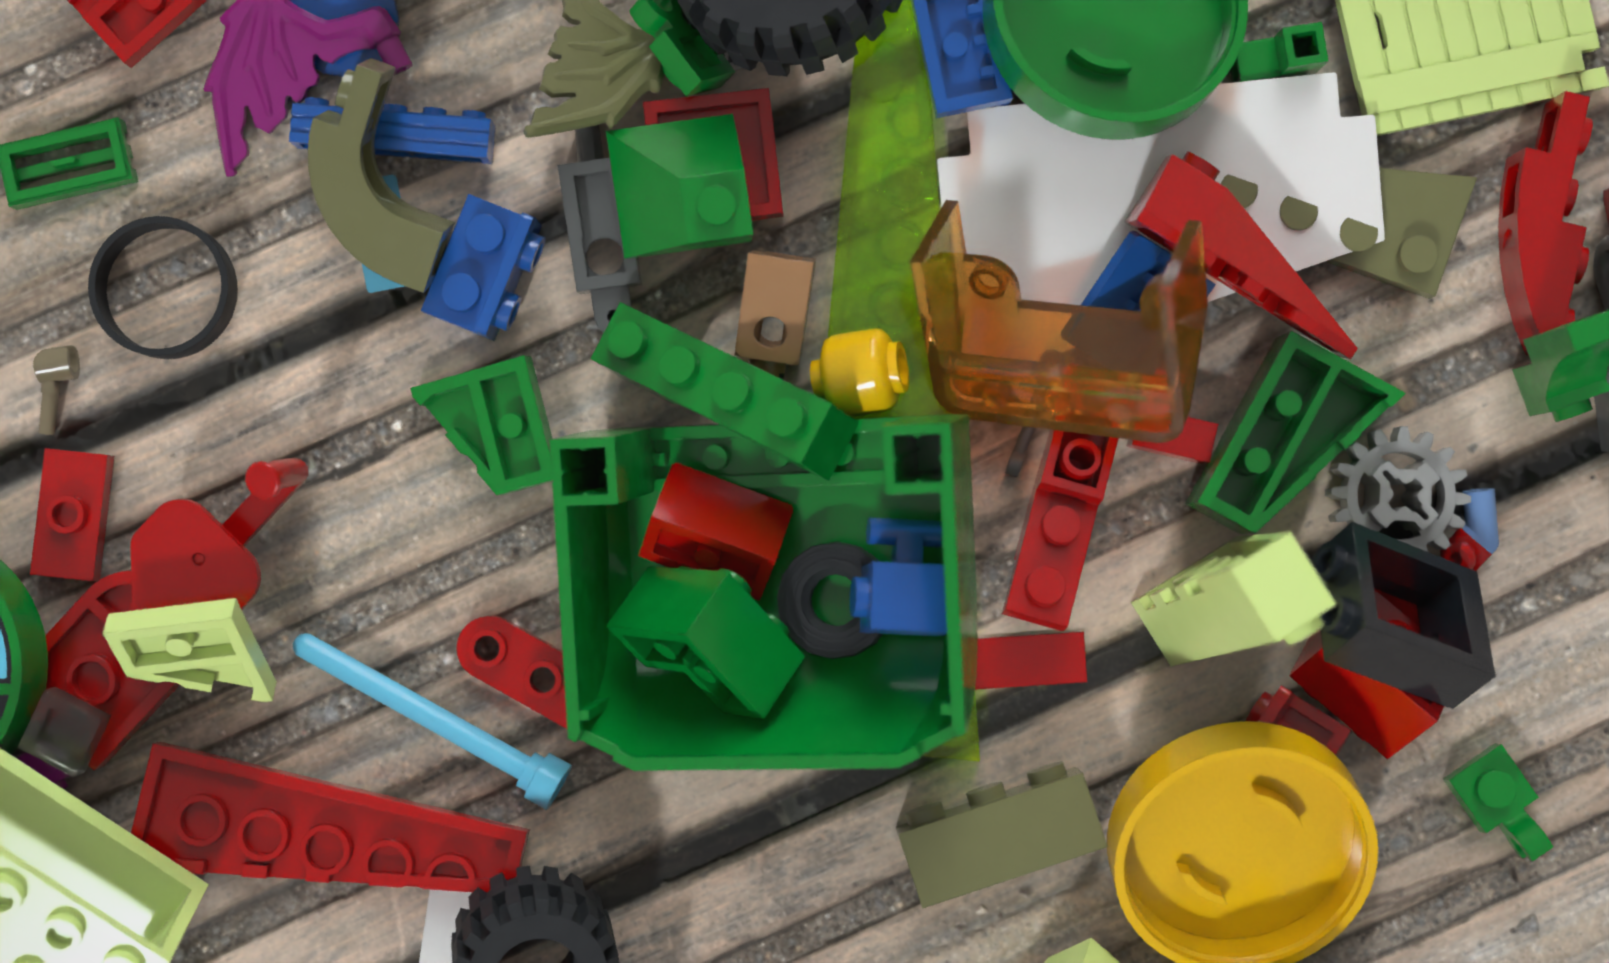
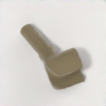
M74 346L43 349L34 358V373L37 380L42 383L38 432L40 434L55 435L58 398L60 394L59 381L75 380L79 377L80 361L78 351Z

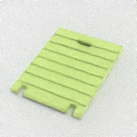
M1335 0L1361 116H1375L1377 136L1552 100L1564 91L1582 94L1609 87L1605 66L1585 70L1582 53L1600 49L1589 0ZM1376 18H1377L1378 23H1379V28H1380V32H1381V36H1382V41H1383L1384 48H1382V44H1381V40H1380V35H1379V31H1378V27H1377Z

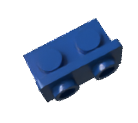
M911 0L936 119L989 107L1010 105L1013 98L1011 91L1013 90L1000 74L987 44L983 25V0Z
M468 194L421 311L495 341L499 329L508 331L518 313L521 296L514 292L523 270L532 273L541 257L545 245V237L538 234L542 225L534 216L524 212L520 215Z

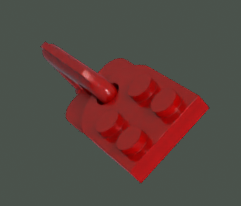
M299 458L254 462L245 473V482L251 494L223 524L201 504L190 499H175L162 504L132 536L130 542L131 569L113 573L94 583L45 635L48 651V676L45 695L38 717L93 771L104 767L180 685L174 682L156 683L127 677L103 635L108 614L236 598L241 610H243L256 596L261 584L260 566L256 558L245 546L306 481L309 475V467L306 462Z

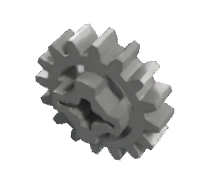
M1408 426L1393 428L1390 442L1381 429L1368 432V449L1358 442H1353L1346 449L1348 456L1352 459L1351 464H1332L1330 470L1341 478L1342 482L1341 486L1325 489V496L1340 500L1341 508L1328 516L1329 521L1346 522L1347 524L1355 522L1377 532L1382 528H1387L1394 522L1398 523L1405 531H1410L1413 534L1410 537L1397 540L1427 552L1426 544L1437 550H1446L1450 543L1447 536L1443 533L1445 528L1463 529L1465 522L1454 514L1455 506L1471 503V496L1456 492L1455 483L1467 477L1466 470L1450 471L1446 463L1455 452L1451 447L1442 448L1435 452L1430 450L1434 436L1430 432L1420 433L1413 442H1410ZM1396 453L1407 455L1417 461L1404 469H1397L1390 460L1385 461L1381 456ZM1359 482L1364 485V505L1359 508L1358 504ZM1403 484L1406 491L1400 498L1405 507L1391 508L1388 502L1393 498L1394 493L1389 486ZM1434 484L1437 493L1435 510L1431 507L1432 486Z

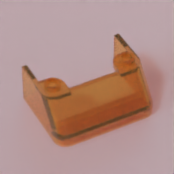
M945 200L910 260L933 391L939 404L951 414H969V420L1155 443L1168 442L1177 438L1183 431L1191 411L1208 308L1201 221H1187L1164 273L1152 277L1146 283L1140 297L1141 311L1021 299L1018 278L1006 263L991 256L967 254L959 203L955 200Z

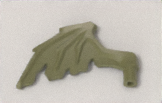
M562 0V17L576 26H560L554 34L555 41L552 43L548 55L553 59H558V61L545 65L539 90L551 98H573L566 100L559 107H540L535 109L530 125L524 128L525 137L532 138L596 126L602 123H606L608 128H613L648 91L656 94L659 93L664 72L661 62L649 48L655 38L644 30L637 29L624 22L599 0Z

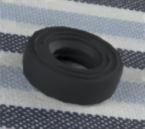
M843 542L814 545L796 556L782 575L777 595L780 620L789 629V636L792 641L810 654L829 659L856 656L875 645L883 634L860 633V617H854L850 622L840 626L826 624L818 618L813 610L812 595L816 585L825 577L836 574L845 576L852 581L853 577L862 576V566L872 561L880 560L860 546Z

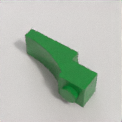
M1609 310L1523 339L1531 363L1512 369L1529 416L1551 412L1555 422L1566 420L1593 410L1589 398L1609 391L1606 379L1609 366Z

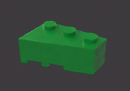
M1292 330L1275 338L1212 453L1210 463L1206 464L1185 504L1240 535L1257 533L1316 478L1315 476L1342 450L1347 449L1356 441L1371 423L1385 410L1398 402L1406 393Z

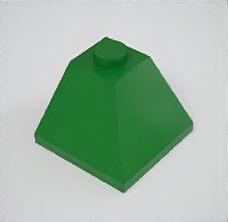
M733 114L606 131L624 259L752 241L754 234L748 192Z

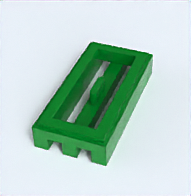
M117 117L0 144V169L8 206L19 210L138 182L136 170L132 168L130 158H133L131 146L127 144L125 134H128L125 121ZM106 138L110 139L111 147L16 169L15 159ZM115 162V169L24 190L20 188L22 183Z

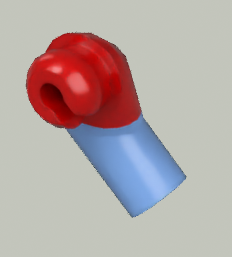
M1495 488L1462 491V493L1471 496V503L1463 505L1465 525L1463 529H1457L1448 539L1450 546L1446 550H1440L1439 557L1477 571L1497 550L1499 534Z

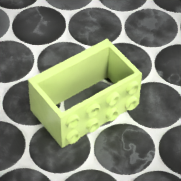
M0 748V963H170L209 884Z

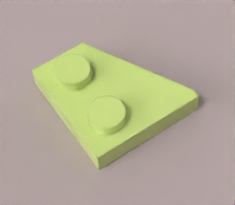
M236 598L108 614L103 635L127 677L156 683L174 682L184 688L211 692L215 680L252 687L251 700L259 702L273 701L277 681Z

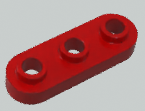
M484 616L468 623L458 637L456 648L459 662L465 671L567 729L563 651L499 616ZM484 636L493 637L499 644V653L493 660H485L478 653V643ZM540 667L550 669L555 676V684L550 691H540L533 683V674Z

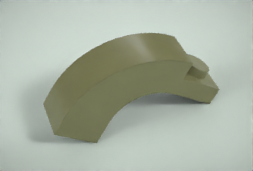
M370 58L357 64L355 71L347 69L343 75L335 100V105L343 108L342 114L327 110L313 117L308 141L310 182L316 203L324 220L345 249L363 265L380 276L424 293L432 284L455 222L420 210L404 202L388 187L381 176L375 157V134L396 67Z

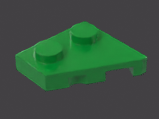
M523 355L410 388L415 401L420 406H426L448 432L445 436L461 454L468 456L476 465L477 473L496 496L507 495L552 482L549 439L553 438L531 356Z

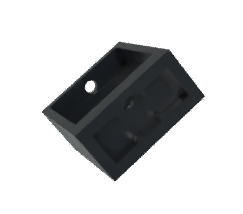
M1355 522L1348 524L1333 539L1323 544L1317 553L1312 556V567L1336 603V605L1319 615L1324 622L1320 630L1325 662L1450 709H1454L1496 677L1477 571ZM1374 589L1417 605L1421 635L1379 619Z

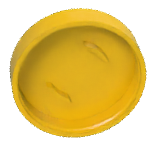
M1242 721L1212 725L1183 735L1160 748L1136 769L1122 788L1113 806L1107 831L1109 867L1121 908L1127 920L1148 945L1176 963L1298 962L1329 944L1352 922L1370 893L1378 864V839L1374 821L1347 767L1332 751L1314 738L1285 726L1265 722Z

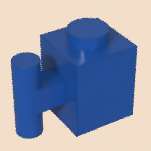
M869 517L866 528L867 544L892 545V561H872L862 566L861 577L852 578L850 614L852 617H860V633L924 636L947 634L944 565L923 564V547L943 548L942 521Z

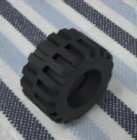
M530 866L516 868L517 877L506 880L501 872L490 878L491 890L485 892L479 887L474 890L468 897L469 909L460 908L455 919L456 932L452 933L451 939L452 963H500L502 957L511 948L533 939L553 940L567 947L569 952L560 963H619L611 920L607 909H603L601 897L593 888L585 891L583 880L572 873L565 880H561L558 868L544 866L542 875H531Z

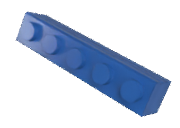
M315 97L305 98V103L293 102L289 142L297 149H308L313 117L327 110L342 114L343 108L330 106L329 100ZM384 104L375 134V155L492 165L496 126L490 118H486V113L464 110L462 111V116L446 115L447 110L437 107H424L423 113L407 112L408 107L403 105Z

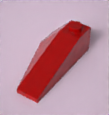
M1189 151L1186 152L1183 159L1178 158L1174 154L1165 157L1125 220V223L1330 352L1351 360L1358 349L1230 190L1215 181L1220 171L1206 160Z

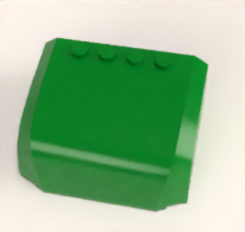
M969 414L853 418L859 424L829 481L771 453L719 424L589 430L549 439L568 739L575 743L581 740L614 756L612 761L633 771L900 768L954 737L964 735L968 730L974 702L978 643ZM674 463H680L788 503L793 507L792 516L760 601L754 599L765 612L774 615L778 619H780L777 595L782 575L796 556L812 546L831 542L848 543L864 548L879 559L880 562H891L892 545L867 544L866 528L869 517L942 521L943 548L923 547V564L944 565L947 634L940 636L883 634L875 645L859 655L839 659H829L810 654L792 641L805 655V658L764 719L723 713L685 672L645 667L606 625L648 566L666 567L638 555L651 515L670 468ZM829 575L820 580L814 588L812 595L813 610L818 618L826 624L834 626L845 625L854 618L850 614V588L852 581L845 576Z

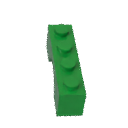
M622 302L619 303L590 358L622 379L672 404L676 403L827 481L830 480L859 424L834 404Z

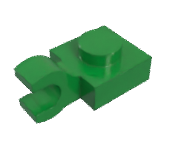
M1494 743L1443 778L1479 832L1488 833L1499 826L1519 857L1523 859L1527 856L1532 862L1553 848L1544 831L1523 809L1539 797L1502 744Z

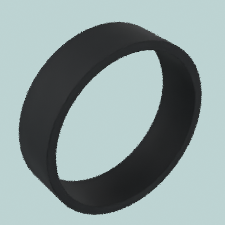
M166 216L146 217L122 226L101 245L90 268L88 279L89 300L93 314L101 328L121 346L153 358L178 359L202 351L224 332L233 316L237 302L238 286L236 273L224 248L208 233L177 218ZM160 229L184 230L199 237L208 246L217 262L221 276V294L217 309L206 327L187 342L161 349L142 347L129 339L120 330L111 315L107 300V282L110 270L120 252L130 242L143 234Z

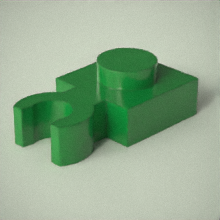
M638 0L629 10L636 24L655 38L649 48L661 62L663 72L668 80L680 88L686 97L720 88L736 72L723 54L718 55L705 44L698 30L693 29L691 24L686 22L682 16V8L677 0Z

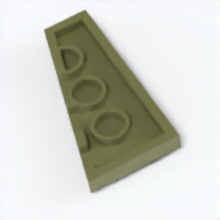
M1379 168L1385 240L1376 243L1378 228L1347 217L1340 228V239L1343 245L1353 252L1324 262L1428 299L1435 297L1477 177ZM1230 174L1226 175L1221 182V185L1230 190L1243 208L1250 206L1257 197L1258 185ZM1287 196L1280 206V218L1292 230L1300 231L1309 228L1314 224L1318 216V206L1291 196Z

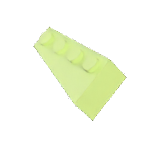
M1291 532L1236 536L1131 602L1171 667L1264 644L1276 643L1283 639L1287 645L1294 644L1320 629L1324 622L1319 615L1336 605Z

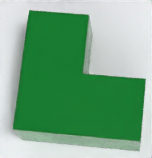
M1322 21L1283 27L1274 37L1243 42L1241 50L1230 69L1232 83L1316 74L1329 61Z

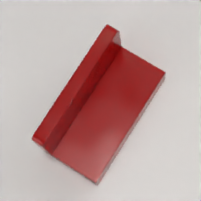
M674 463L670 468L651 515L638 556L670 568L687 566L698 570H730L738 574L751 587L750 596L760 601L793 513V507L788 503L680 463Z

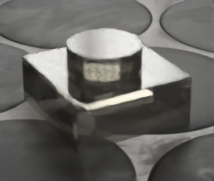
M56 686L46 689L17 748L72 777L79 776L85 773L111 715Z

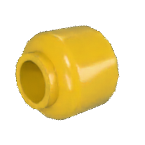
M880 328L839 333L826 338L822 345L820 359L812 360L810 363V380L814 395L820 398L825 397L826 401L834 404L850 417L891 410L897 404L900 393H906L909 388V368L902 343L900 341L892 342L890 336Z

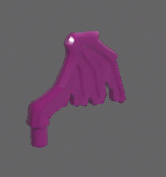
M236 0L220 17V22L225 25V30L219 50L207 76L204 92H212V104L226 176L234 177L237 174V167L249 156V146L243 134L247 119V107L250 109L255 127L271 134L288 117V98L291 96L292 100L302 103L309 89L318 85L320 76L315 69L316 55L322 61L334 64L341 57L352 52L377 49L384 63L396 67L393 76L412 67L413 64L399 39L401 31L386 9L381 6H373L344 17L326 20L299 8L290 0Z

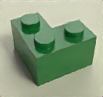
M648 566L606 625L645 667L685 672L723 713L764 719L805 658V655L787 637L789 635L787 626L774 615L765 612L750 596L751 587L738 574L727 569L712 571L692 569L687 566L679 568Z

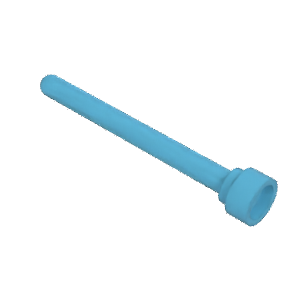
M300 634L293 642V651L298 657L518 779L516 786L526 791L524 798L545 810H548L570 773L572 765L555 755L548 753L546 757H543L535 752L530 757L311 634Z

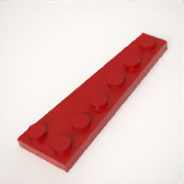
M164 742L152 744L131 829V834L192 874H232L267 879L268 877L292 878L329 883L331 881L367 883L369 886L397 888L412 886L427 890L472 893L477 887L485 892L491 890L490 878L501 872L506 880L517 877L516 868L522 866L530 829Z

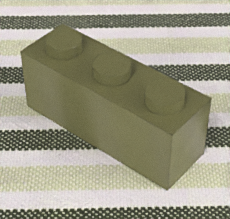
M1063 761L1055 762L1027 772L1029 783L1005 790L1002 782H995L967 792L968 803L944 810L942 802H934L906 812L905 816L908 823L896 826V830L922 908L1107 848L1108 846L1083 772L1076 767L1066 770Z

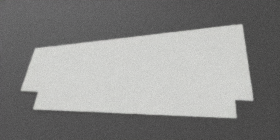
M1335 72L1219 84L1208 99L1194 113L1180 123L1153 135L1127 140L1099 139L1076 134L1049 122L1026 104L989 107L967 112L971 153L965 156L945 157L937 160L959 388L1041 361L1043 354L1049 350H1057L1063 353L1075 349L1076 347L1062 338V332L1131 231H1136L1214 282L1216 285L1204 303L1235 293V291L1125 223V220L1163 160L1171 154L1183 159L1186 152L1189 151L1206 160L1220 171L1215 179L1220 184L1228 174L1257 184L1258 194L1255 201L1244 209L1295 272L1353 252L1346 248L1340 239V228L1347 217L1378 228L1376 243L1385 240L1375 116H1340L1338 82ZM1287 196L1318 206L1316 221L1305 230L1297 231L1288 228L1280 218L1282 201Z

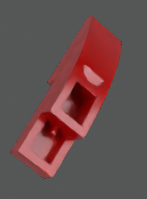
M1564 91L1544 104L1535 148L1525 147L1506 158L1500 191L1498 237L1499 261L1504 293L1513 326L1527 356L1529 355L1523 339L1575 321V310L1569 308L1574 284H1578L1582 280L1589 261V248L1583 246L1587 227L1562 221L1563 216L1567 217L1571 213L1576 202L1579 184L1578 180L1572 179L1577 155H1582L1587 148L1593 127L1592 119L1586 117L1590 97Z
M1073 363L1069 367L1014 556L1016 561L1002 611L1003 615L1062 632L1069 625L1098 506L1104 499L1132 386L1126 384L1115 375Z

